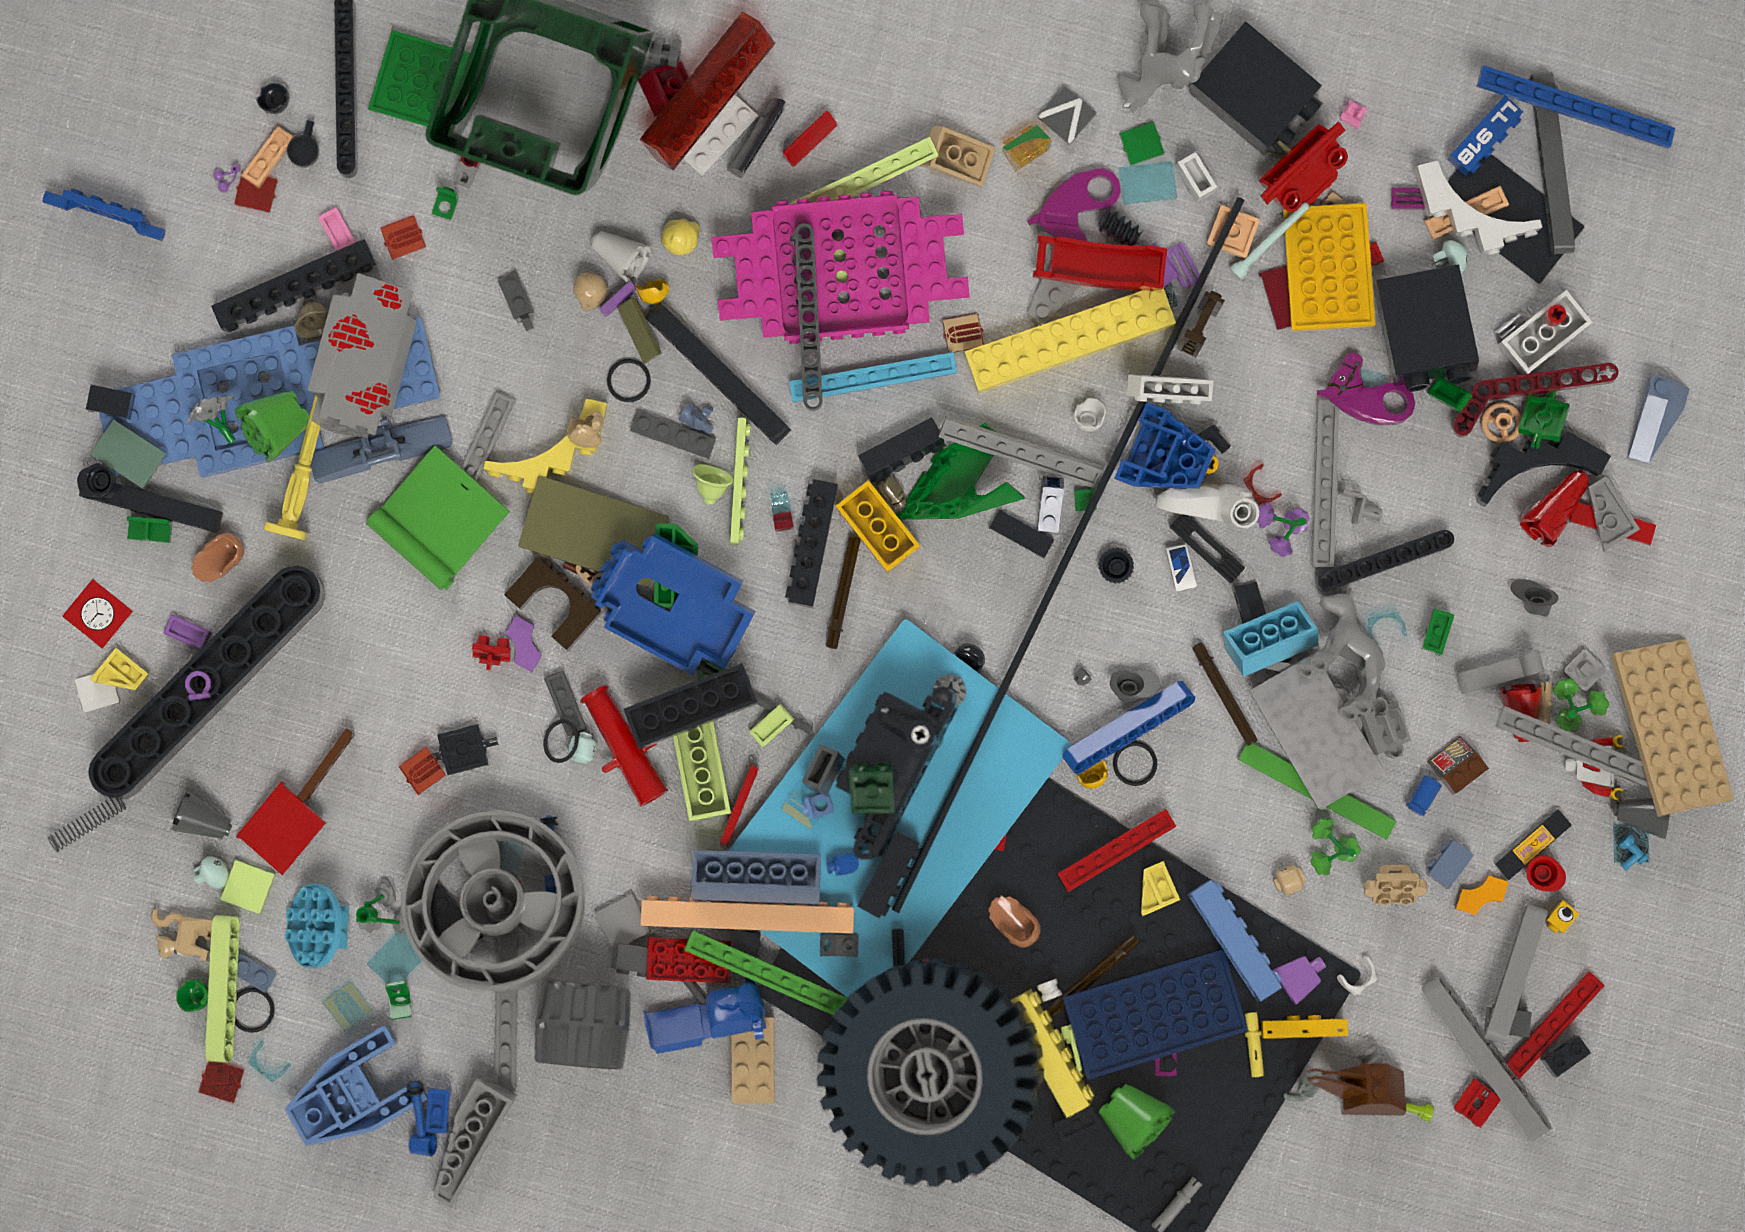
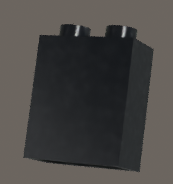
M1246 21L1205 67L1199 79L1192 83L1189 89V93L1263 156L1272 147L1281 153L1284 149L1278 145V141L1288 146L1296 136V133L1289 128L1298 116L1308 122L1323 104L1316 97L1322 85Z
M1459 264L1376 280L1374 292L1394 386L1405 385L1407 392H1416L1429 388L1431 386L1430 379L1446 377L1448 384H1459L1471 380V372L1477 371L1479 356Z

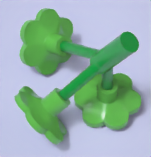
M1572 678L1559 680L1552 690L1553 694L1557 695L1559 700L1567 699L1570 709L1562 708L1559 711V715L1555 719L1556 724L1564 731L1576 732L1579 724L1582 722V717L1578 715V712L1590 709L1594 715H1605L1606 709L1609 707V701L1606 699L1604 692L1591 691L1587 704L1577 707L1574 706L1572 698L1575 696V692L1579 690V685Z
M1331 818L1320 819L1312 828V837L1314 839L1327 838L1335 844L1334 850L1336 853L1332 856L1326 855L1324 852L1319 853L1318 851L1312 853L1311 865L1315 868L1318 875H1329L1332 860L1338 857L1341 861L1353 862L1356 860V856L1361 853V848L1358 846L1356 838L1342 837L1338 841L1333 836L1331 831L1334 826L1332 825L1333 820Z

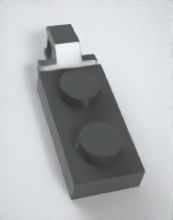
M515 273L498 280L514 320L517 323L522 322L526 332L534 329L530 320L531 317H534V311L518 274Z

